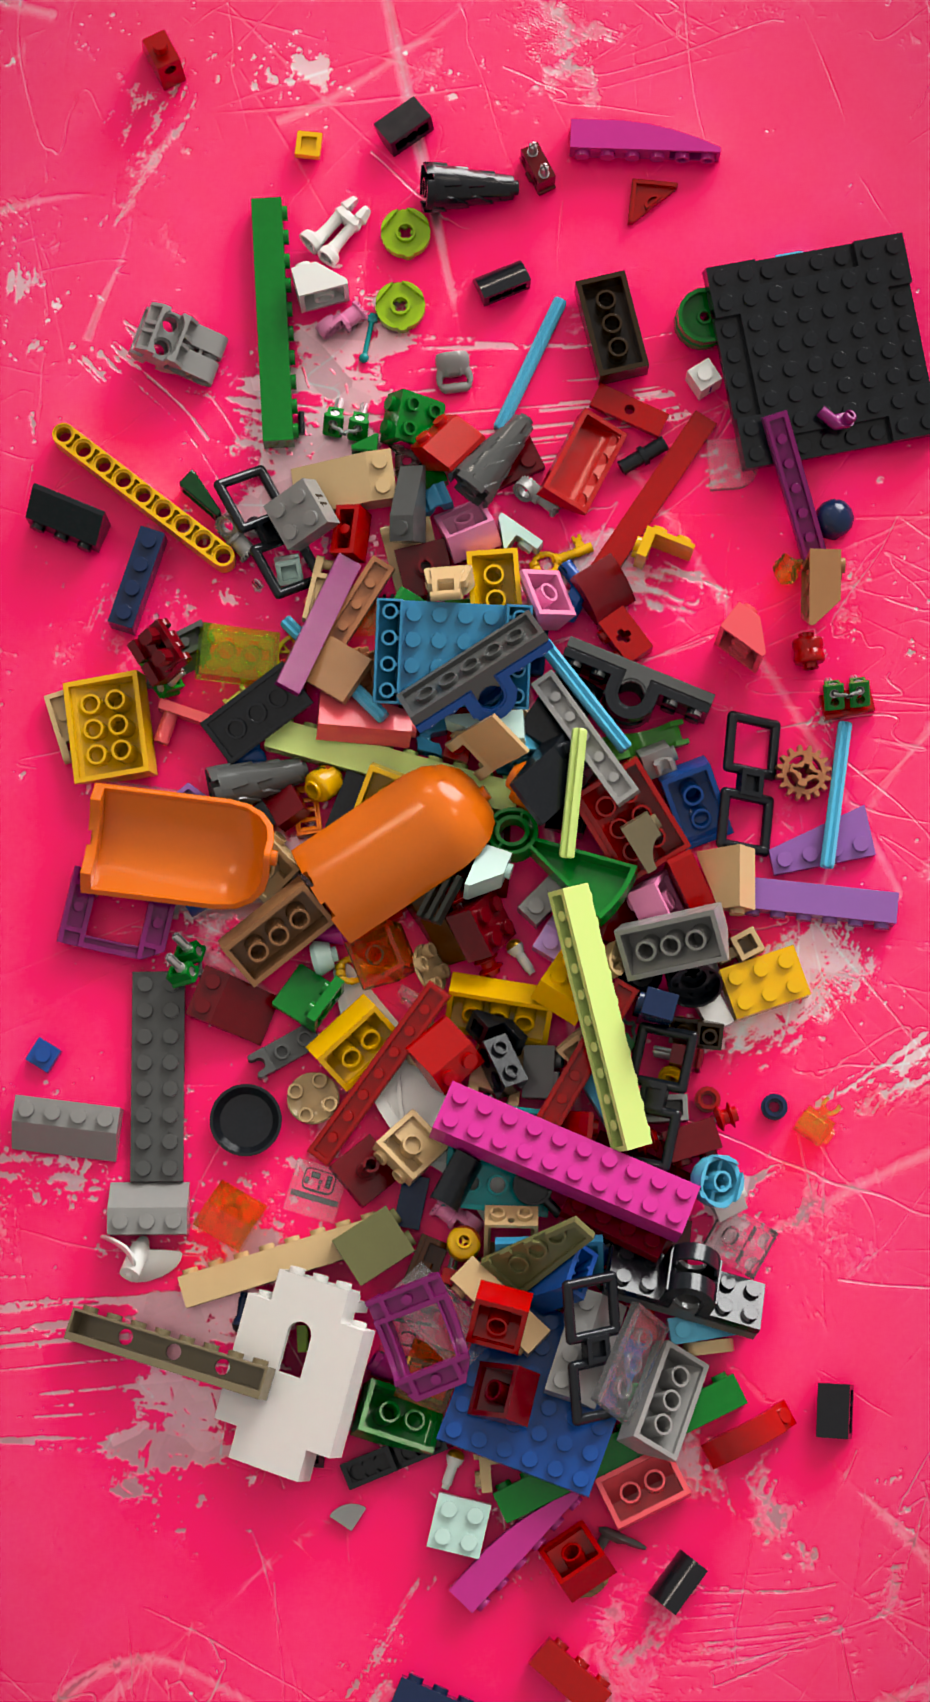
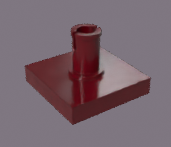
M444 538L394 550L403 587L419 597L429 595L425 588V568L451 566Z
M371 1134L329 1166L330 1171L361 1208H364L396 1182L392 1176L393 1170L387 1164L381 1165L379 1160L377 1161L376 1157H374L373 1153L375 1151L372 1148L376 1140Z

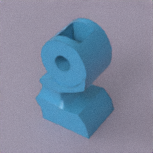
M444 481L435 483L426 490V516L430 517L437 507H442L443 510L454 508Z
M445 718L437 722L433 728L423 731L416 737L419 755L426 757L432 755L442 758L440 743L432 742L431 739L447 735L448 730Z

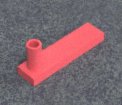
M161 698L157 708L163 715L153 741L168 746L177 719L201 726L200 723L208 718L210 714Z

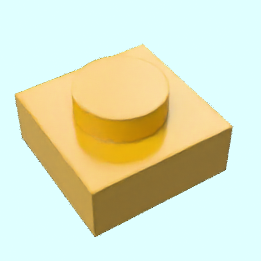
M298 130L295 158L320 160L323 133Z

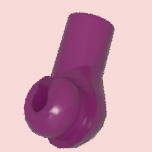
M826 406L816 415L834 430L850 428L857 419L855 412L852 410L834 414Z

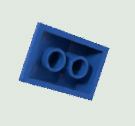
M704 755L676 765L678 770L657 777L669 810L691 844V847L688 849L714 841L717 835L720 791L711 765ZM729 818L727 835L734 833Z

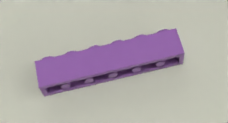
M755 877V910L747 911L745 915L757 917L759 913L770 914V918L785 919V916H794L796 921L811 922V918L822 919L821 923L828 925H837V921L848 922L847 926L861 928L863 924L874 925L876 930H889V927L897 924L899 892Z

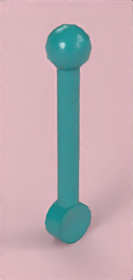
M375 313L368 315L367 335L363 353L359 356V360L362 363H366L369 360L367 354L373 326L378 320Z

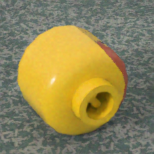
M322 764L307 774L305 778V791L307 795L318 802L330 800L338 794L343 784L342 774L337 768L329 764Z
M468 1225L455 1227L448 1235L446 1241L447 1251L454 1260L459 1262H467L472 1256L476 1257L481 1248L479 1233Z

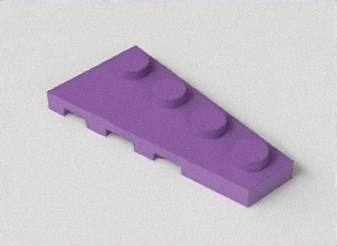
M865 804L841 815L835 864L875 856L876 852ZM825 823L769 849L773 876L820 867Z

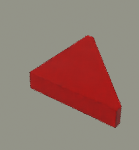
M632 178L627 225H633L675 192L678 188V183Z

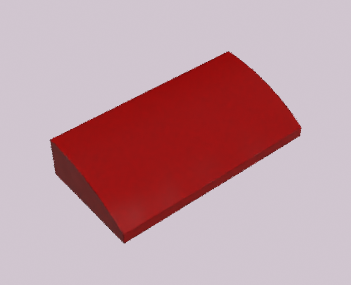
M584 408L577 416L536 495L561 508L585 516L628 434L589 409Z

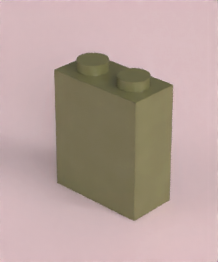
M387 1206L382 1207L332 1240L361 1287L415 1252L412 1246L417 1243L409 1230L403 1233L398 1225L402 1220L394 1208L389 1210Z

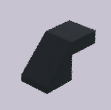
M478 1009L472 1011L465 1028L479 1045L485 1040L506 1033L517 1057L521 1055L528 1038L513 1020Z

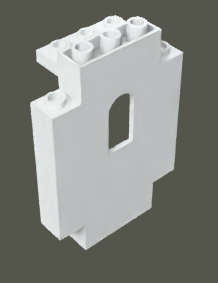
M291 1265L290 1269H279L273 1292L259 1289L258 1293H248L233 1346L234 1351L244 1354L243 1359L251 1362L253 1357L269 1361L268 1367L276 1369L267 1401L222 1388L214 1418L237 1426L228 1458L295 1482H306L311 1479L317 1454L329 1459L342 1458L375 1331L366 1328L367 1323L353 1320L355 1313H367L368 1307H366L365 1301L360 1300L361 1292L351 1289L352 1284L339 1280L335 1284L329 1282V1277L326 1275L313 1273V1276L305 1274L306 1269ZM297 1322H304L310 1328L311 1340L301 1377L299 1378L279 1370L292 1326ZM230 1364L228 1365V1369H227L226 1374L228 1373V1371H229V1369H230Z

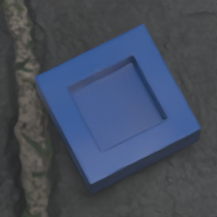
M39 1037L25 1059L49 1074L63 1051Z

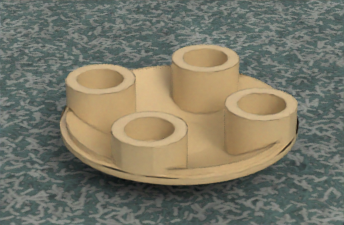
M429 942L418 945L413 953V964L418 979L424 987L431 980L444 990L446 978H449L451 975L449 966L446 963H442L433 943Z
M305 1073L296 1078L288 1087V1108L292 1115L300 1122L310 1125L323 1123L330 1119L338 1108V1088L332 1079L323 1073Z

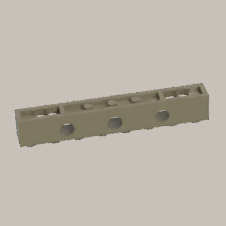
M84 1305L83 1309L73 1307L64 1339L255 1399L267 1401L276 1369L268 1367L269 1361L253 1357L251 1362L243 1359V1353L229 1349L228 1354L219 1352L220 1346L204 1342L203 1346L194 1344L195 1338L181 1334L179 1339L170 1337L171 1331L156 1327L155 1331L146 1329V1323L133 1319L128 1324L122 1322L123 1316L110 1312L107 1313V1316L99 1315L98 1308ZM124 1329H129L133 1334L131 1343L123 1345L119 1341V1334ZM172 1344H177L181 1348V1355L176 1360H171L167 1356V1349ZM220 1359H226L230 1364V1369L225 1375L218 1374L215 1369L216 1363Z

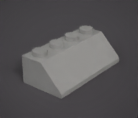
M721 902L623 923L614 931L628 982L729 960L728 926Z
M15 1094L12 1114V1149L117 1162L124 1110L120 1107Z
M587 1289L584 1300L574 1303L576 1333L610 1325L608 1296ZM619 1303L620 1325H622L627 1306ZM565 1326L543 1393L570 1402L568 1364L571 1361L582 1359L581 1343L575 1345H568L566 1343ZM618 1335L610 1337L611 1352L614 1350ZM609 1364L579 1371L581 1405L583 1407L595 1410Z
M669 1340L650 1345L616 1441L639 1454L676 1462L710 1365Z

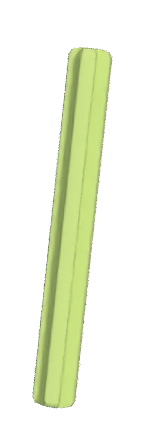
M573 728L571 734L559 850L560 857L569 859L574 858L587 741V730L584 728Z

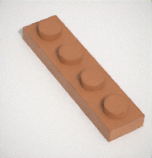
M374 555L371 557L349 591L324 645L330 636L348 645L393 575L394 567Z

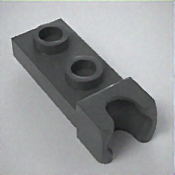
M302 1025L267 1046L247 1056V1060L249 1063L256 1061L264 1063L265 1067L258 1072L257 1076L258 1080H263L310 1053L306 1046L318 1035Z

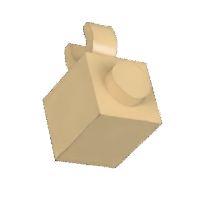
M753 926L728 940L730 947L729 960L718 963L722 966L734 958L740 963L764 952L765 947Z

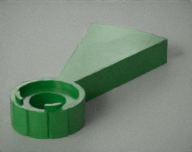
M507 807L494 814L495 825L488 845L511 852L510 863L521 862L531 857L561 888L588 883L600 927L623 904L638 875V866L576 848L574 858H562L559 856L560 844L539 838L538 824L528 811L518 807ZM508 826H518L525 832L524 836L516 842L505 841L500 834Z

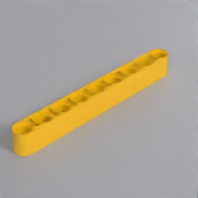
M60 423L52 430L53 440L57 448L217 571L228 573L234 569L236 558L233 549L73 426L68 423ZM62 434H71L68 441H59ZM88 448L91 450L88 456H79V452L82 449ZM104 463L111 465L110 469L106 472L98 471L99 466ZM128 478L131 480L130 484L126 487L118 486L121 479ZM147 493L151 495L147 502L138 501L141 494ZM161 509L170 510V514L167 517L162 518L158 516V512ZM181 524L190 525V529L185 533L177 531ZM201 539L210 540V544L206 548H200L197 544ZM222 554H228L230 560L227 563H219L217 561L218 557Z

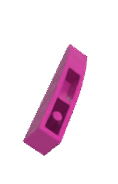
M571 119L569 157H575L578 160H587L591 157L600 158L604 161L622 158L630 162H635L639 159H650L652 162L675 160L677 163L700 161L703 164L719 162L721 147L670 128L624 120Z
M569 1492L524 1516L487 1546L480 1554L479 1559H475L449 1587V1591L471 1613L476 1609L481 1612L491 1601L488 1597L494 1589L499 1592L507 1584L509 1579L506 1576L513 1568L518 1571L528 1560L525 1555L531 1549L537 1551L546 1541L543 1537L550 1528L555 1531L565 1520L562 1515L569 1508L573 1511L583 1499L579 1494Z

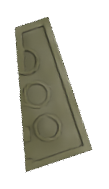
M574 1216L483 1257L481 1265L505 1286L528 1291L594 1239L595 1232L577 1216Z

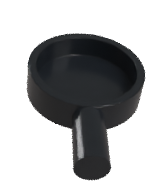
M518 1175L514 1176L512 1189L520 1202L526 1205L543 1204L555 1218L559 1217L562 1209L550 1197L553 1190Z

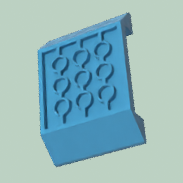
M377 598L372 703L402 705L396 696L398 693L528 609L533 615V605H492ZM531 662L521 671L510 675L518 689L517 700L513 707L515 710H529ZM502 695L496 701L489 705H486L485 707H492L496 705L501 700Z

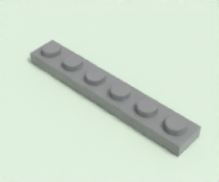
M552 669L531 683L535 692L570 740L573 728H584L587 730L585 761L618 807H621L638 795L640 790L554 671Z

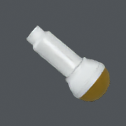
M519 939L510 940L506 945L507 953L515 957L524 971L530 976L535 970L533 964L524 953L522 941Z
M451 1449L446 1455L447 1467L441 1486L445 1490H449L457 1468L464 1462V1454L459 1449Z

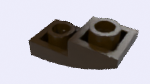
M680 1016L673 1017L670 1027L698 1033L699 1038L696 1048L721 1050L724 1031L723 1023ZM670 1037L668 1039V1043L683 1045L687 1043L685 1040Z

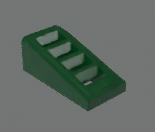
M193 469L190 470L179 482L181 492L216 521L221 516L219 507Z

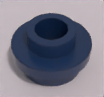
M770 1094L761 1103L763 1115L770 1120H779L787 1112V1102L779 1094ZM775 1102L778 1104L779 1109L777 1112H772L769 1109L770 1103Z

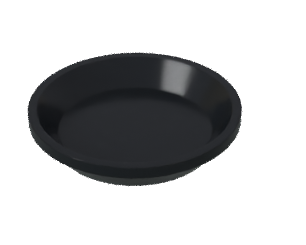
M240 1084L225 1090L214 1102L210 1113V1128L216 1142L229 1153L238 1156H253L267 1150L276 1141L282 1126L281 1110L276 1099L267 1090L252 1084Z

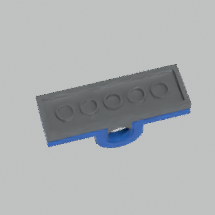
M528 609L396 696L419 733L433 728L437 722L448 715L456 713L464 705L473 719L476 718L481 721L494 713L501 719L513 709L517 700L518 689L510 675L521 671L536 658L543 657L554 646ZM502 695L501 700L496 705L492 707H485L486 705H489L496 701Z

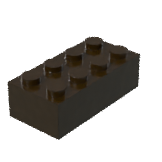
M625 270L575 281L574 293L598 386L600 383L609 384L647 375L649 362Z

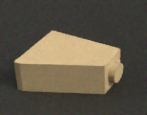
M742 844L697 851V857L715 902H721L723 910L729 912L730 916H744L745 912L754 911L755 849Z

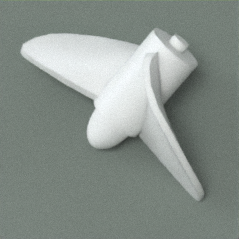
M107 1235L100 1236V1238L119 1247L126 1254L120 1269V1275L130 1282H147L166 1275L177 1267L183 1255L181 1251L150 1249V1242L147 1236H140L131 1243V1246Z

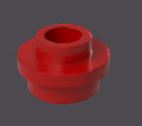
M709 1086L700 1088L694 1097L696 1107L704 1113L713 1112L715 1106L719 1107L721 1102L719 1092ZM709 1095L712 1098V1103L709 1105L704 1104L702 1101L703 1096Z

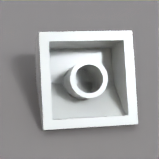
M303 261L291 268L293 284L301 313L350 301L347 278L316 261L312 263Z

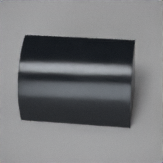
M414 96L374 123L378 136L393 157L434 130L431 115Z
M518 260L474 278L473 283L485 307L530 289L531 278L522 261Z
M456 1149L430 1198L458 1213L483 1164Z
M818 1383L816 1437L852 1439L854 1385Z
M680 1549L648 1593L676 1615L708 1571Z

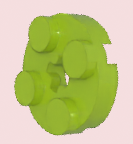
M414 208L399 211L396 209L384 218L381 224V241L385 249L393 256L411 260L424 252L429 245L431 236L429 222L420 211ZM401 229H411V237H401Z
M408 281L386 284L380 289L376 297L375 311L378 320L389 330L407 333L418 326L425 315L426 306L423 293L416 285ZM404 301L406 303V310L396 311L394 303H402Z

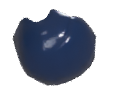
M830 499L822 503L816 510L823 538L836 540L852 528L854 522L853 511L845 501Z

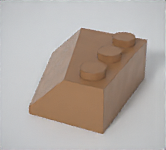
M810 548L802 565L801 619L809 625H815L841 600L842 573H845L846 559L841 558V549Z

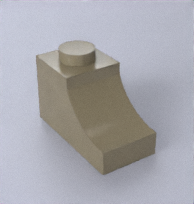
M645 811L620 826V829L649 874L657 869L653 859V847L656 839L661 836L658 829L663 826L655 813L650 816Z

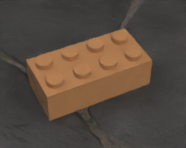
M299 875L222 936L218 942L227 957L250 984L256 987L334 923L331 920L332 915L324 904L321 905L311 888Z

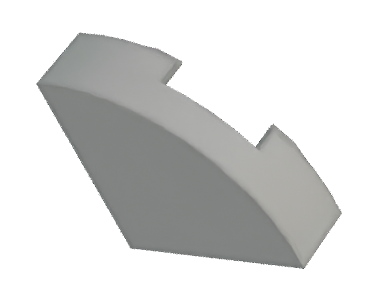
M345 1504L336 1508L330 1514V1517L352 1531L366 1510V1507L360 1504Z

